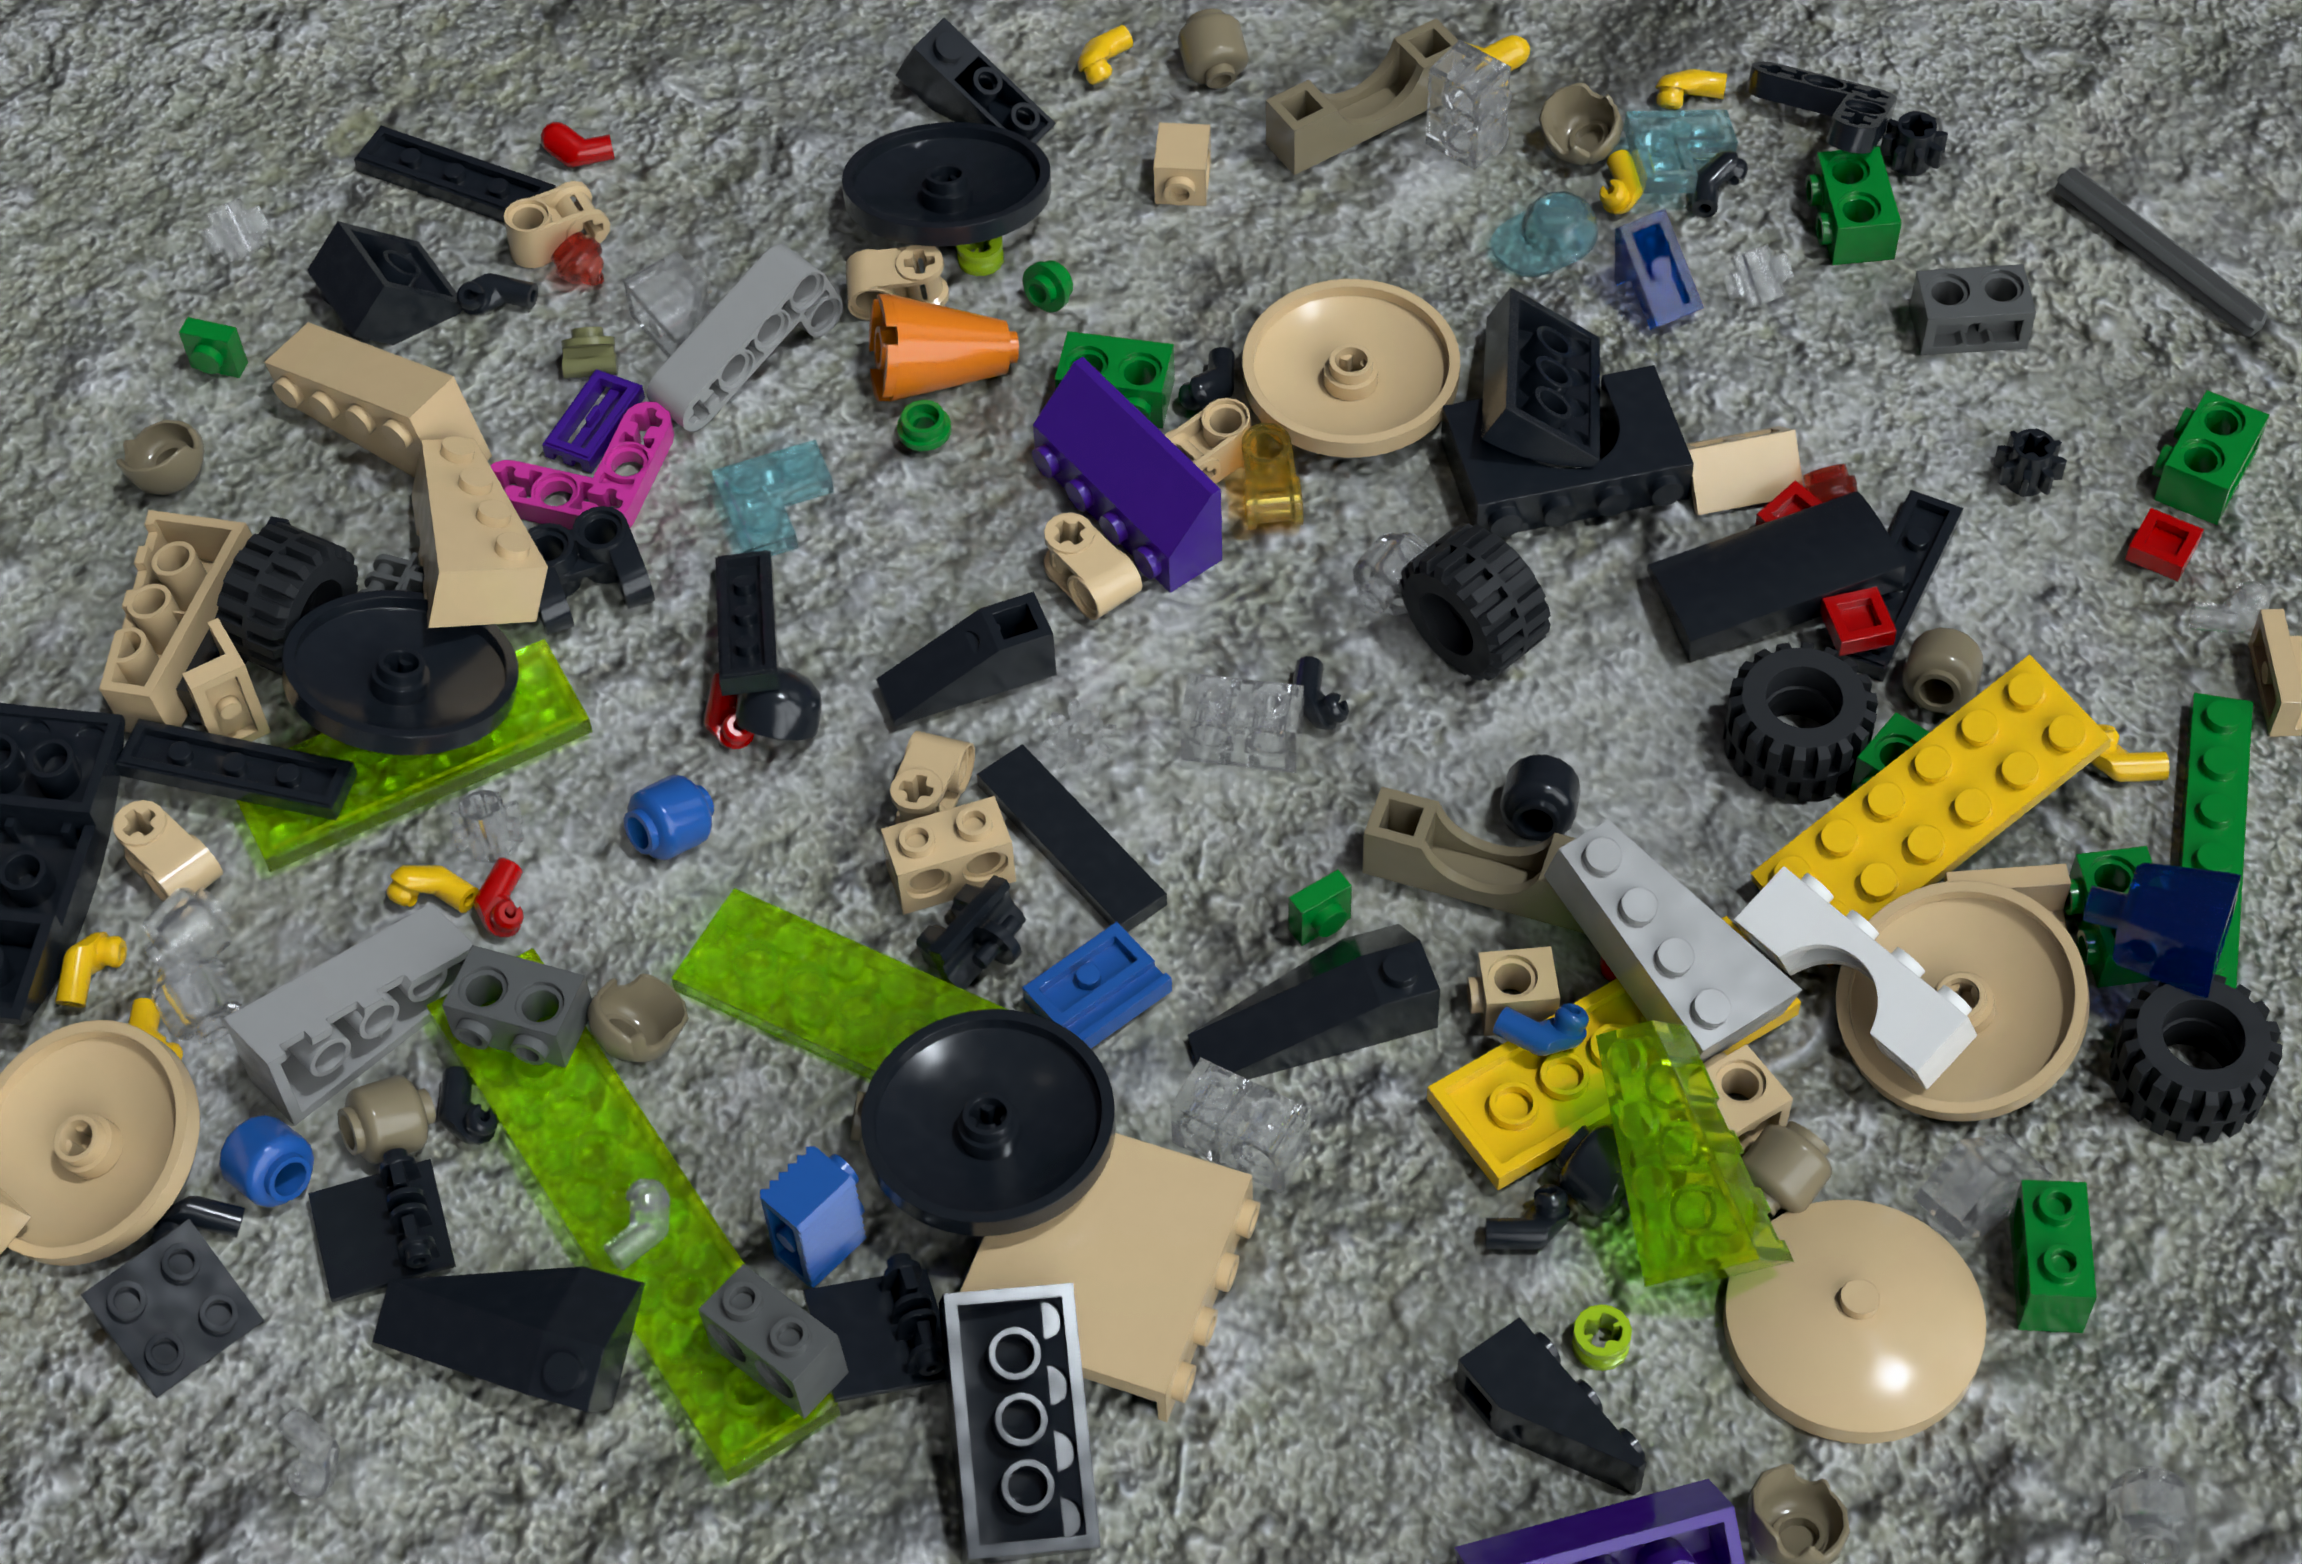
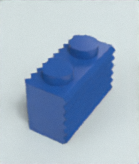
M815 1146L806 1147V1155H797V1163L788 1164V1172H779L778 1180L769 1181V1189H760V1200L774 1257L810 1288H814L867 1238L864 1234L866 1232L863 1228L865 1225L862 1223L863 1218L861 1217L865 1209L857 1198L859 1195L856 1192L857 1188L855 1185L859 1182V1178L856 1172L839 1155L832 1154L828 1157Z

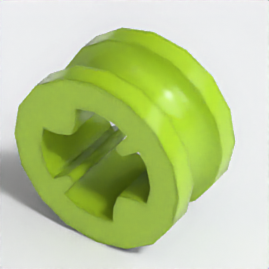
M1002 236L983 242L957 245V259L961 270L973 276H987L999 270L1004 262Z
M1603 1304L1589 1306L1580 1312L1575 1320L1572 1339L1574 1355L1583 1365L1592 1370L1606 1371L1615 1369L1624 1362L1629 1354L1632 1335L1630 1321L1621 1310L1613 1306ZM1599 1328H1607L1612 1331L1611 1340L1605 1343L1604 1348L1596 1347L1592 1344L1593 1335L1598 1333Z

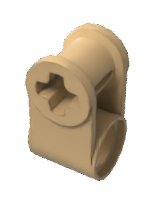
M579 181L565 182L552 190L530 198L517 200L511 203L504 213L511 258L517 265L524 268L543 267L551 261L578 251L592 249L605 240L610 232L611 224L608 217L601 210L595 209L592 204V194L589 188ZM571 196H574L576 198V201L574 203L570 198ZM583 228L587 233L586 235H583L581 233V230Z
M910 245L882 250L865 249L852 254L846 261L847 302L850 313L856 318L870 321L873 300L878 299L877 294L888 293L945 306L949 299V288L947 282L941 277L944 267L941 252L935 246ZM919 258L923 259L925 267L924 273L920 272L918 263ZM920 285H925L927 299L922 298Z
M1217 399L1209 403L1202 411L1177 429H1173L1165 434L1215 484L1236 469L1244 466L1251 459L1253 452L1250 413L1245 404L1237 399Z
M1061 513L1047 522L1044 529V538L1049 550L1044 558L1045 573L1050 580L1055 582L1073 600L1076 607L1087 618L1097 620L1141 591L1142 580L1134 563L1125 553L1116 549L1087 518L1076 513Z
M915 731L912 734L905 750L904 759L890 788L892 802L898 809L895 825L956 807L961 794L966 790L972 776L975 761V747L973 743L921 731Z
M146 800L134 801L122 807L115 815L113 832L120 844L125 848L127 863L132 870L148 883L154 893L171 910L177 911L223 875L220 864L209 849L194 835L188 834L156 803Z

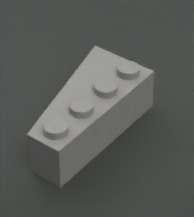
M1609 819L1559 848L1544 874L1547 881L1685 1075L1702 1065L1712 1056L1723 1052L1781 1016L1802 991L1796 983Z
M430 903L223 1018V1021L251 1082L295 1126L444 1011L442 1004L474 944Z

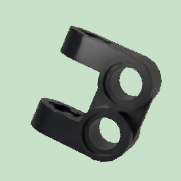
M607 506L590 508L582 512L575 519L570 530L554 523L539 524L528 530L548 566L538 611L547 635L574 627V621L566 598L573 595L580 588L583 578L586 577L595 583L601 584L617 582L627 609L655 601L645 564L627 519L619 510Z

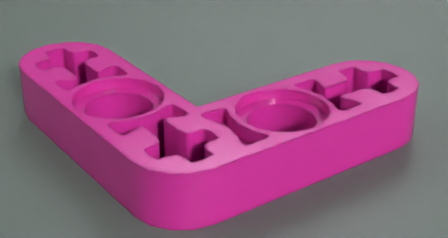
M642 402L629 408L624 414L593 478L515 460H502L490 466L520 519L540 524H560L570 530L575 519L582 512L593 507L617 506L618 508L615 509L623 513L631 528L673 443L674 430L669 411L657 402ZM639 431H646L645 436L643 438L644 445L641 444L642 441ZM637 462L643 466L635 475L620 476L615 473L617 467L623 463ZM564 491L572 495L570 500L563 505L550 506L544 503L545 498L554 492Z

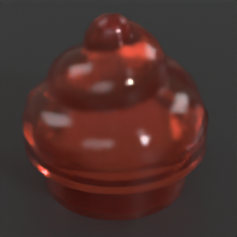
M581 231L576 232L562 242L552 254L551 261L557 266L556 274L562 280H567L571 284L584 283L588 286H595L604 282V274L602 273L604 260L601 257L603 249L594 237L587 238Z
M1846 464L1824 467L1802 476L1805 488L1823 503L1855 492L1858 489L1855 475H1849Z

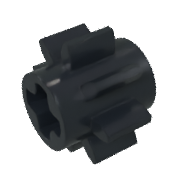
M1920 111L1908 112L1903 114L1898 121L1888 120L1886 134L1882 137L1881 154L1885 157L1891 156V169L1893 171H1897L1905 176H1919L1925 173L1929 166L1935 169L1940 167L1942 153L1945 152L1948 132L1937 131L1935 117Z
M2037 428L2026 429L2019 433L2014 430L2011 431L2007 446L1999 445L1997 447L1993 466L2002 469L1998 483L2006 485L2012 492L2021 497L2034 496L2041 492L2046 495L2050 494L2053 480H2062L2067 463L2066 459L2058 456L2062 442L2054 440L2048 433Z

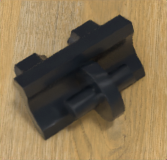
M993 875L983 888L965 884L953 898L951 909L956 918L947 928L939 925H929L916 939V945L924 961L939 971L948 990L961 995L993 960L1001 964L1011 965L1021 955V947L1014 936L1022 928L1026 918L1010 897V885L1007 879Z

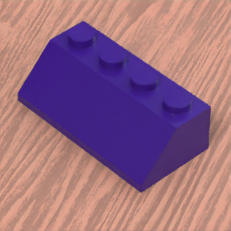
M1084 357L1074 361L1033 424L1035 449L1032 451L1033 460L1039 471L1046 478L1053 477L1066 490L1070 501L1078 510L1082 512L1087 510L1099 522L1104 535L1114 545L1121 544L1133 556L1137 567L1148 579L1155 578L1171 593L1222 561L1221 489Z
M1710 1479L1454 1547L1457 1564H1745L1734 1505Z

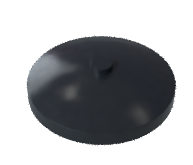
M942 122L918 125L881 136L859 149L849 159L843 170V200L848 214L857 224L877 236L892 241L921 246H957L978 243L1013 232L1028 224L1043 211L1051 195L1050 163L1042 149L1033 141L1004 128L968 122Z
M376 590L333 599L303 616L289 632L284 644L282 684L287 699L296 712L311 726L337 741L377 753L427 755L454 750L478 741L490 734L507 718L516 699L519 675L518 660L511 643L495 624L428 628V600L424 599V593L404 590Z
M986 1009L963 1012L935 1021L919 1029L896 1046L883 1060L869 1083L862 1106L861 1130L867 1161L876 1182L887 1197L902 1211L926 1225L946 1232L970 1236H997L1027 1230L1043 1224L1072 1207L1091 1189L1102 1174L1111 1155L1116 1132V1113L1109 1077L1101 1061L1082 1039L1060 1024L1041 1016L1015 1010Z

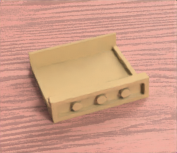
M1115 1133L1110 1158L1102 1174L1091 1189L1072 1207L1043 1224L1011 1234L984 1236L960 1292L1073 1283L1083 1378L1156 1401L1158 1420L1168 1422L1175 1401L1185 1403L1191 1392L1196 1375V1365L1190 1363L1197 1346L1207 1347L1213 1336L1218 1318V1310L1213 1309V1305L1219 1290L1229 1292L1235 1280L1239 1265V1255H1235L1234 1252L1241 1236L1249 1239L1255 1229L1260 1212V1202L1253 1200V1177L1248 1173Z

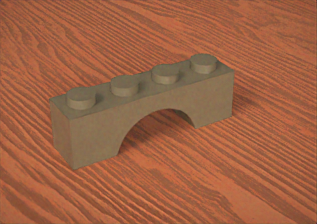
M1435 18L1394 38L1386 57L1378 68L1363 82L1349 90L1335 94L1322 93L1308 79L1266 100V145L1293 175L1311 168L1463 93L1466 47Z
M1381 786L1364 831L1362 873L1584 933L1544 876L1558 849L1576 838L1554 833L1546 841L1527 847H1509L1490 843L1469 834L1456 825L1447 816L1439 801Z

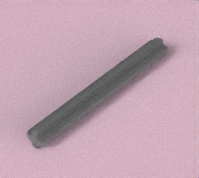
M2070 167L2058 177L2055 187L2058 195L2246 337H2252L2263 328L2268 317V313L2264 308L2078 168Z

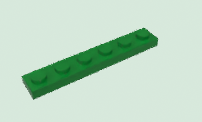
M2194 693L2189 706L2174 929L2181 947L2171 971L2179 980L2184 978L2186 971H2200L2202 979L2211 980L2213 974L2227 977L2226 985L2234 989L2237 988L2253 701Z

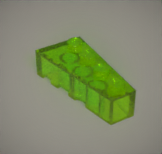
M1650 1020L1596 1035L1644 1286L1684 1288L1794 1262L1785 1240L1778 1239L1767 1215L1771 1212V1209L1761 1188L1754 1186L1740 1156L1744 1153V1150L1735 1130L1728 1129L1718 1108L1717 1102L1720 1098L1687 1026Z

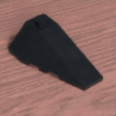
M1400 924L1339 940L1187 1035V1041L1204 1089L1209 1091L1438 1028L1440 988L1420 939Z
M587 1266L393 1279L388 1282L372 1342L529 1396L585 1412L612 1409L645 1282Z

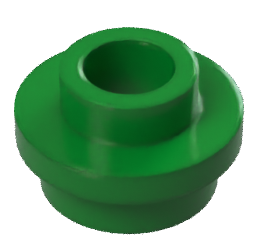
M1053 260L1038 261L1024 271L1022 278L1023 288L1027 298L1033 305L1049 313L1057 312L1066 306L1073 291V281L1070 273L1063 265Z
M917 400L910 403L904 408L897 422V433L900 441L906 447L916 451H930L941 447L947 442L952 431L949 415L938 403L931 400Z

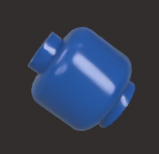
M669 775L637 791L630 797L627 813L624 816L626 835L631 844L640 853L649 854L659 860H669L708 839L712 829L714 804L707 790L701 785H695L687 777L681 775Z
M261 1115L247 1119L236 1126L228 1135L220 1152L219 1166L223 1178L254 1204L271 1208L293 1200L307 1188L313 1172L314 1154L309 1142L280 1119Z

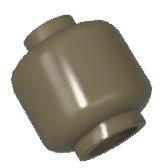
M1204 9L1192 14L1179 32L1177 41L1188 78L1194 82L1207 84L1208 87L1214 89L1223 88L1231 85L1236 80V76L1246 68L1249 61L1240 23L1232 15L1226 14L1220 9Z
M1939 627L1927 630L1918 636L1908 652L1903 669V688L1908 698L1917 706L1930 712L1950 713L1962 708L1976 694L1983 671V654L1978 644L1968 634L1953 628Z
M394 1075L352 1089L347 1094L345 1107L339 1109L337 1113L339 1130L346 1148L353 1156L360 1154L371 1164L382 1163L384 1153L391 1149L403 1148L407 1150L408 1154L422 1149L428 1139V1125L436 1121L434 1104L427 1090L424 1088L417 1090L412 1082L402 1075Z
M1789 1121L1786 1126L1768 1125L1738 1163L1737 1173L1742 1183L1747 1187L1742 1197L1753 1208L1770 1218H1773L1778 1211L1782 1213H1800L1805 1211L1832 1175V1167L1826 1157L1830 1152L1829 1147L1817 1135L1796 1122Z

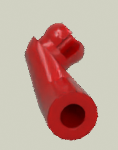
M552 122L546 125L541 132L540 137L543 148L567 167H577L615 159L610 134L584 139L569 126L561 122Z
M716 673L712 676L704 724L722 746L729 749L747 747L752 742L754 734L740 728L736 724V695L722 696L719 673Z
M506 858L496 860L474 899V909L485 930L499 938L515 935L520 930L524 919L521 906L517 908L510 897L523 871L519 865Z

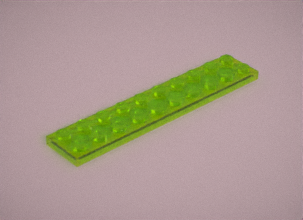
M534 948L517 956L544 964ZM447 994L426 1005L431 1020L461 1067H464L474 1087L488 1109L491 1107L502 1131L588 1265L594 1269L645 1282L632 1333L727 1482L841 1415L837 1402L834 1403L830 1392L804 1419L711 1347L698 1309L744 1262L586 1026L566 1068L546 1062L542 1065H533L520 1060L513 1053L489 1046L486 1049H475L453 1037L442 1006ZM496 1001L486 1002L481 1007L489 1006ZM546 1016L540 1018L536 1022L547 1021L551 1019L553 1016Z

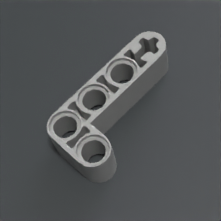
M784 244L770 247L655 373L647 388L648 400L650 402H657L669 411L671 418L689 432L703 428L796 325L813 337H822L832 330L843 312L842 299L826 275Z

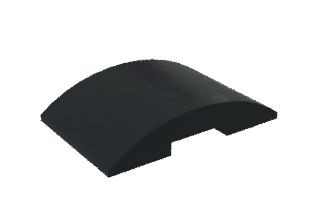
M0 703V1023L24 1025L36 1013L60 976L63 957L67 949L76 943L83 927L102 869L116 807L120 774L115 764L124 748L125 719L123 715Z

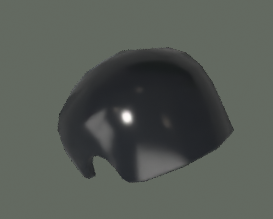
M779 667L780 689L736 695L735 721L740 728L776 740L792 741L813 738L818 732L822 709L821 694L809 677L789 667Z

